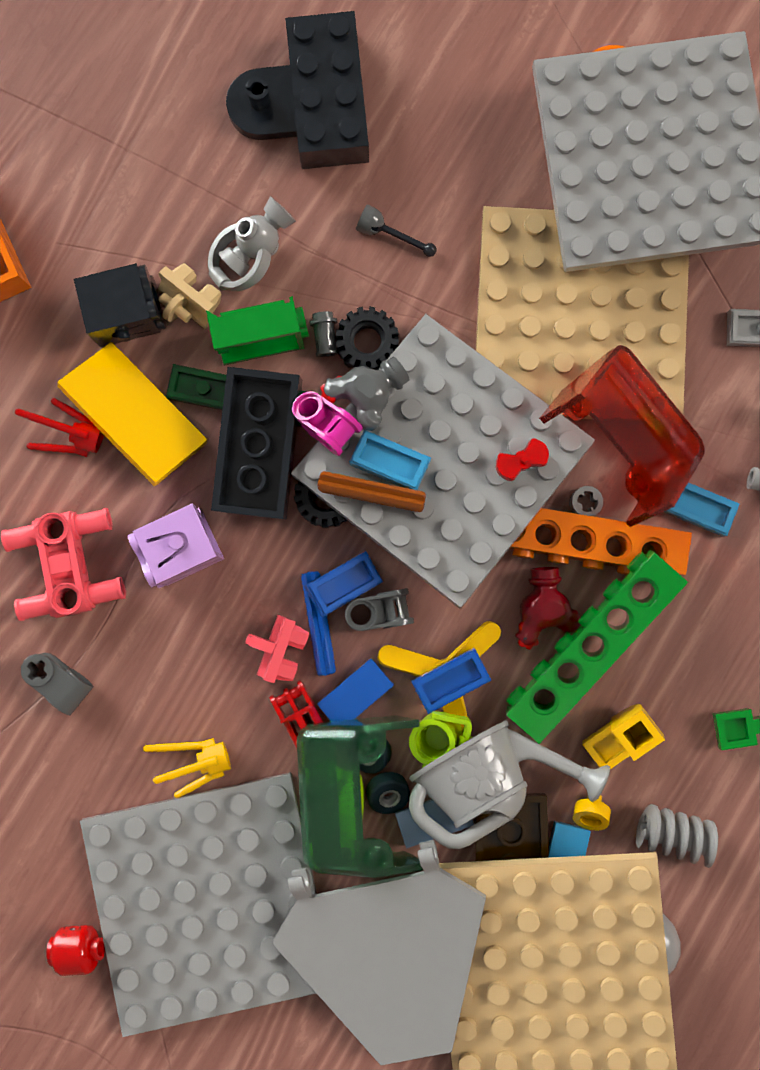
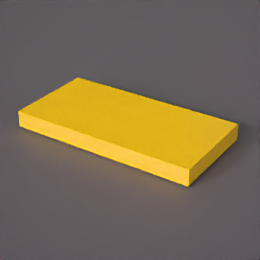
M112 342L57 382V387L154 487L207 444L205 436Z

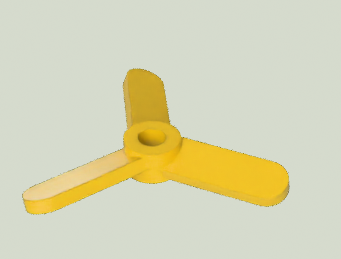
M492 621L484 622L446 659L439 660L396 646L385 645L379 650L378 661L384 667L419 677L472 648L476 649L480 657L500 638L501 629ZM463 696L443 706V712L468 717Z

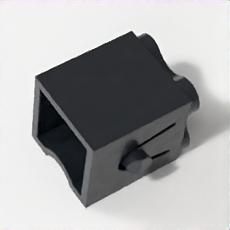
M135 263L74 279L86 334L100 347H105L110 342L117 344L161 333L160 330L166 329L157 286L153 275L149 274L145 264L138 266Z

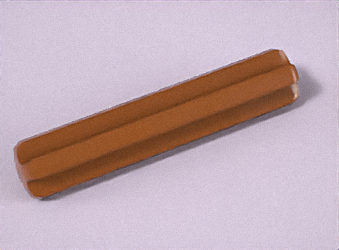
M326 471L321 472L318 480V490L322 493L414 512H422L424 509L426 493L423 491Z

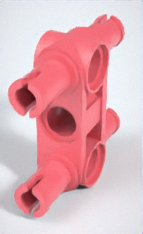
M108 508L79 515L72 511L47 513L40 518H36L32 521L31 525L1 531V541L6 552L34 545L39 550L46 591L45 594L15 599L14 609L19 621L49 614L55 618L79 615L83 612L91 611L96 607V604L126 599V589L122 577L91 584L81 539L83 535L112 530V518ZM57 521H61L64 531L59 538L54 539L51 535L52 525ZM72 589L76 592L77 602L73 608H68L65 605L64 597Z

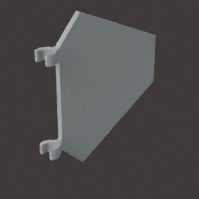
M434 840L419 843L421 850H418V857L424 871L338 890L312 894L307 868L292 870L293 877L288 879V885L296 902L272 941V944L380 1065L450 1053L453 1049L486 895L440 868Z

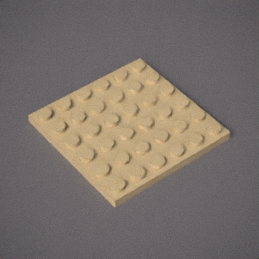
M484 206L482 211L476 351L565 418L680 424L683 422L689 255L564 272L554 210Z
M656 852L439 863L440 868L486 895L451 1052L453 1070H677Z

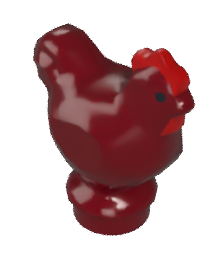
M559 567L530 569L531 578L528 581L535 587L522 600L520 605L521 622L518 624L519 631L515 634V637L519 639L518 644L520 647L530 650L533 646H537L539 644L538 636L542 629L557 627L564 632L570 633L576 632L581 626L578 622L581 615L577 610L571 608L567 597L557 590V584L562 580V577L559 576Z

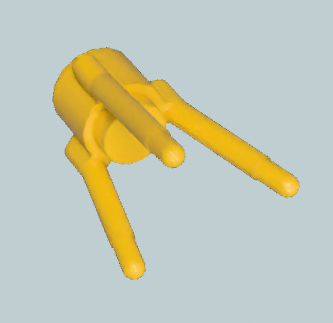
M211 738L199 742L145 745L143 751L166 752L202 749V752L196 753L197 763L167 772L153 779L155 784H159L199 770L202 774L208 773L174 793L175 798H180L213 779L225 776L224 771L231 769L225 743L220 742L216 744L215 739Z

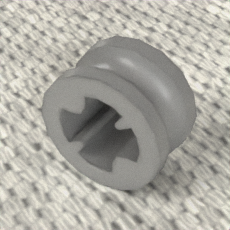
M592 486L580 487L572 493L569 499V507L572 513L587 516L597 515L603 507L602 494ZM584 493L590 494V501L595 502L594 508H588V512L583 511L582 504L577 502L578 497L582 498L585 496Z

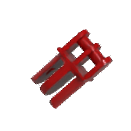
M299 680L297 682L298 686L290 690L286 687L283 689V694L277 697L272 695L269 698L281 720L280 723L284 724L300 756L307 753V750L292 722L293 720H296L311 748L317 746L319 742L305 716L307 712L310 714L324 742H328L332 738L314 706L315 702H313L302 680ZM303 695L308 705L299 709L295 699ZM289 703L294 712L285 716L281 706Z

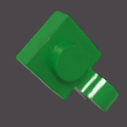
M744 708L712 713L718 749L728 750L758 745L756 734H760V716L753 718L752 709Z

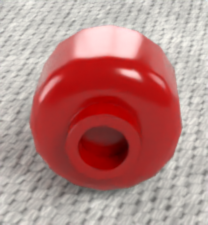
M92 925L61 927L49 939L46 950L49 966L53 967L54 971L60 976L90 974L105 954L103 938L99 937L97 930Z

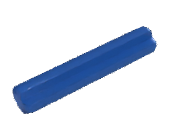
M312 571L302 574L301 579L316 671L319 676L334 674L336 666L327 615L324 617L320 616L304 588L308 583L321 577L318 571Z

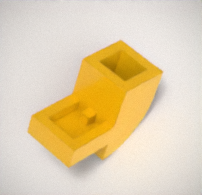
M635 704L611 717V721L583 740L582 745L599 767L608 765L612 769L629 756L634 761L665 741L662 731L642 705Z

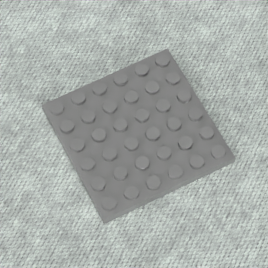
M745 31L534 60L532 70L564 272L760 245V115Z
M425 314L386 360L388 361L390 358L395 357L406 370L410 381L404 384L401 390L392 388L389 391L388 404L381 413V423L378 428L369 431L431 457V462L418 489L426 493L423 511L414 512L322 493L318 490L319 476L323 471L398 486L350 465L349 461L364 431L363 429L360 433L355 432L342 447L343 452L340 456L330 452L318 441L292 471L291 475L456 607L461 609L593 445L595 439ZM350 403L345 410L356 419L357 410ZM532 438L542 441L547 446L549 460L546 466L530 467L525 471H521L513 481H507L497 473L495 466L499 453L515 455L518 451L525 450Z
M291 772L80 820L122 1037L316 994L311 986L272 944L274 937L296 902L288 885V879L293 877L292 870L307 868L311 882V893L317 894Z

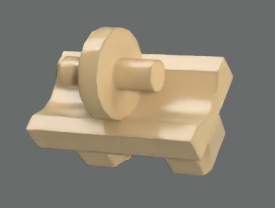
M185 263L172 271L165 266L159 272L161 282L158 287V292L162 294L159 302L165 306L163 318L168 322H172L179 317L185 323L192 318L206 329L209 326L206 310L213 314L220 304L221 292L209 284L199 292L191 287L196 282L197 275Z

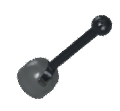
M368 204L365 206L356 227L357 231L370 236L383 231L423 250L427 257H432L436 254L437 248L433 243L425 244L385 225L384 217L377 208Z

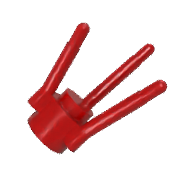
M52 398L51 403L81 423L75 422L73 426L19 408L15 410V414L20 417L68 433L69 442L74 443V446L28 443L27 448L30 450L74 453L88 457L89 452L96 454L101 447L104 434L85 415L56 398Z

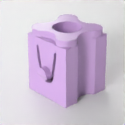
M193 503L144 525L128 535L129 543L137 555L144 576L151 587L157 586L161 588L224 560L202 509L196 508Z

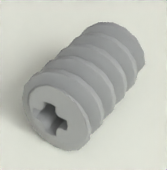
M654 804L648 805L639 819L636 831V845L638 848H640L645 839L648 840L649 852H654L658 843L662 844V854L664 856H668L674 847L676 848V858L678 860H682L686 852L689 851L691 863L696 864L700 856L703 855L704 866L707 868L712 867L718 849V832L713 821L707 819L702 822L699 817L694 815L688 818L683 812L673 814V811L668 808L660 811L658 806Z

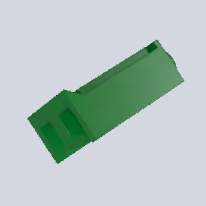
M293 296L289 297V303H285L284 300L222 312L220 313L221 317H217L206 310L213 348L218 354H221L224 366L305 349L303 338L309 337L303 307L296 308Z

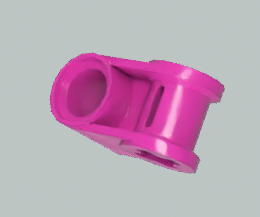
M305 392L299 395L293 403V415L306 432L336 456L341 455L343 452L342 447L355 432L360 433L363 429L362 425L350 413L335 406L318 393Z

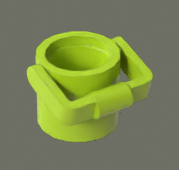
M433 711L423 718L412 729L409 737L411 752L419 762L423 763L422 768L473 738L471 736V721L465 716Z

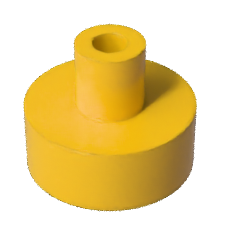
M601 795L594 802H591L587 796V799H580L575 803L573 821L578 826L588 830H604L609 826L611 809L608 805L601 802Z

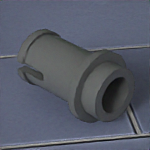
M330 311L312 314L313 320L310 321V326L314 327L316 357L338 355L334 329L337 318H333V312Z

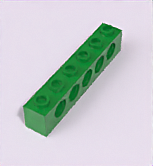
M652 550L646 555L640 552L627 566L630 570L629 574L621 582L616 579L607 587L602 594L606 599L596 609L593 606L588 608L578 620L581 626L573 635L566 633L554 647L557 653L548 662L545 659L541 660L531 671L530 676L533 679L526 687L523 688L519 685L506 699V702L509 704L506 715L538 744L544 740L687 585L688 581ZM640 581L649 582L651 585V592L644 599H636L632 596L633 586ZM617 608L625 610L627 616L623 624L612 626L607 622V616L611 610ZM589 636H598L602 639V646L596 652H587L582 648L583 641ZM564 663H573L578 667V672L572 678H563L558 674L559 667ZM541 689H547L554 694V698L548 704H540L534 699L535 693Z

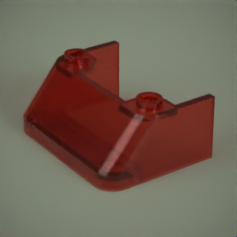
M618 345L604 354L562 389L539 418L545 424L561 413H564L575 421L582 420L590 415L631 465L625 475V486L638 503L626 520V524L629 527L673 508L705 454L703 441L696 430L634 353L623 345Z

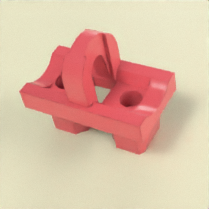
M277 615L269 640L249 634L245 641L250 647L264 651L256 675L271 683H275L276 679L283 681L294 680L298 663L283 658L286 648L289 645L303 650L309 637L308 631L295 625L296 622L289 618Z

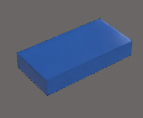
M367 551L308 583L304 588L320 616L324 617L379 585L383 580Z
M472 648L415 678L411 683L427 713L430 714L492 680L476 649Z
M370 658L318 702L317 705L340 732L392 688L394 684L375 661Z

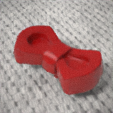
M532 438L525 450L518 451L515 455L499 453L496 459V471L503 479L513 481L521 471H525L530 467L546 466L549 460V450L542 441Z

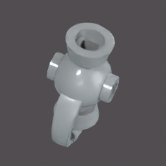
M270 196L264 207L266 212L264 216L253 215L240 219L237 224L230 225L220 232L212 243L208 255L209 277L220 290L243 291L257 284L267 272L271 256L278 250L279 234L277 229L280 227L285 229L296 222L291 214L273 197ZM236 239L237 246L235 248H226L230 242ZM220 257L232 270L243 278L231 282L219 267ZM250 258L256 259L252 269L248 272Z

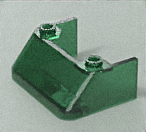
M394 715L314 723L305 726L300 731L297 737L302 851L304 862L310 869L320 874L371 878L423 870L419 857L406 851L392 853L389 844L379 838H363L359 764L375 762L383 755L386 748V730L420 727L419 719Z

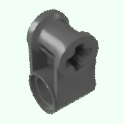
M408 588L378 593L376 596L352 601L345 610L346 623L357 631L382 627L386 629L413 624L414 618L409 616L406 595L409 594ZM393 600H395L398 617H396ZM364 605L370 610L371 617L365 625H357L352 621L351 610L354 606Z
M51 653L31 655L21 665L23 680L43 695L52 706L71 716L94 687L83 675L67 666ZM45 662L46 666L43 670L47 675L38 676L39 668L36 664Z

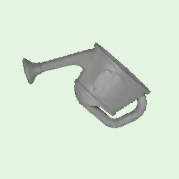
M506 720L457 746L411 775L409 779L412 782H416V785L409 798V810L412 819L420 829L439 844L449 849H461L513 820L524 805L528 786L527 782L523 779L519 762L535 760L577 779L586 788L591 802L596 801L601 795L610 775V766L605 765L597 769L582 767L508 729L509 724ZM428 795L451 818L456 828L461 827L481 814L490 815L463 832L452 834L428 816L424 809V799Z

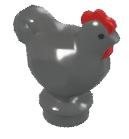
M392 357L388 361H382L380 370L359 366L353 368L344 376H337L334 379L327 378L326 384L320 387L321 396L331 403L338 399H348L357 410L356 419L362 425L363 430L373 431L381 423V413L388 404L389 391L392 388L396 390L403 389V385L410 381L402 364L395 357Z

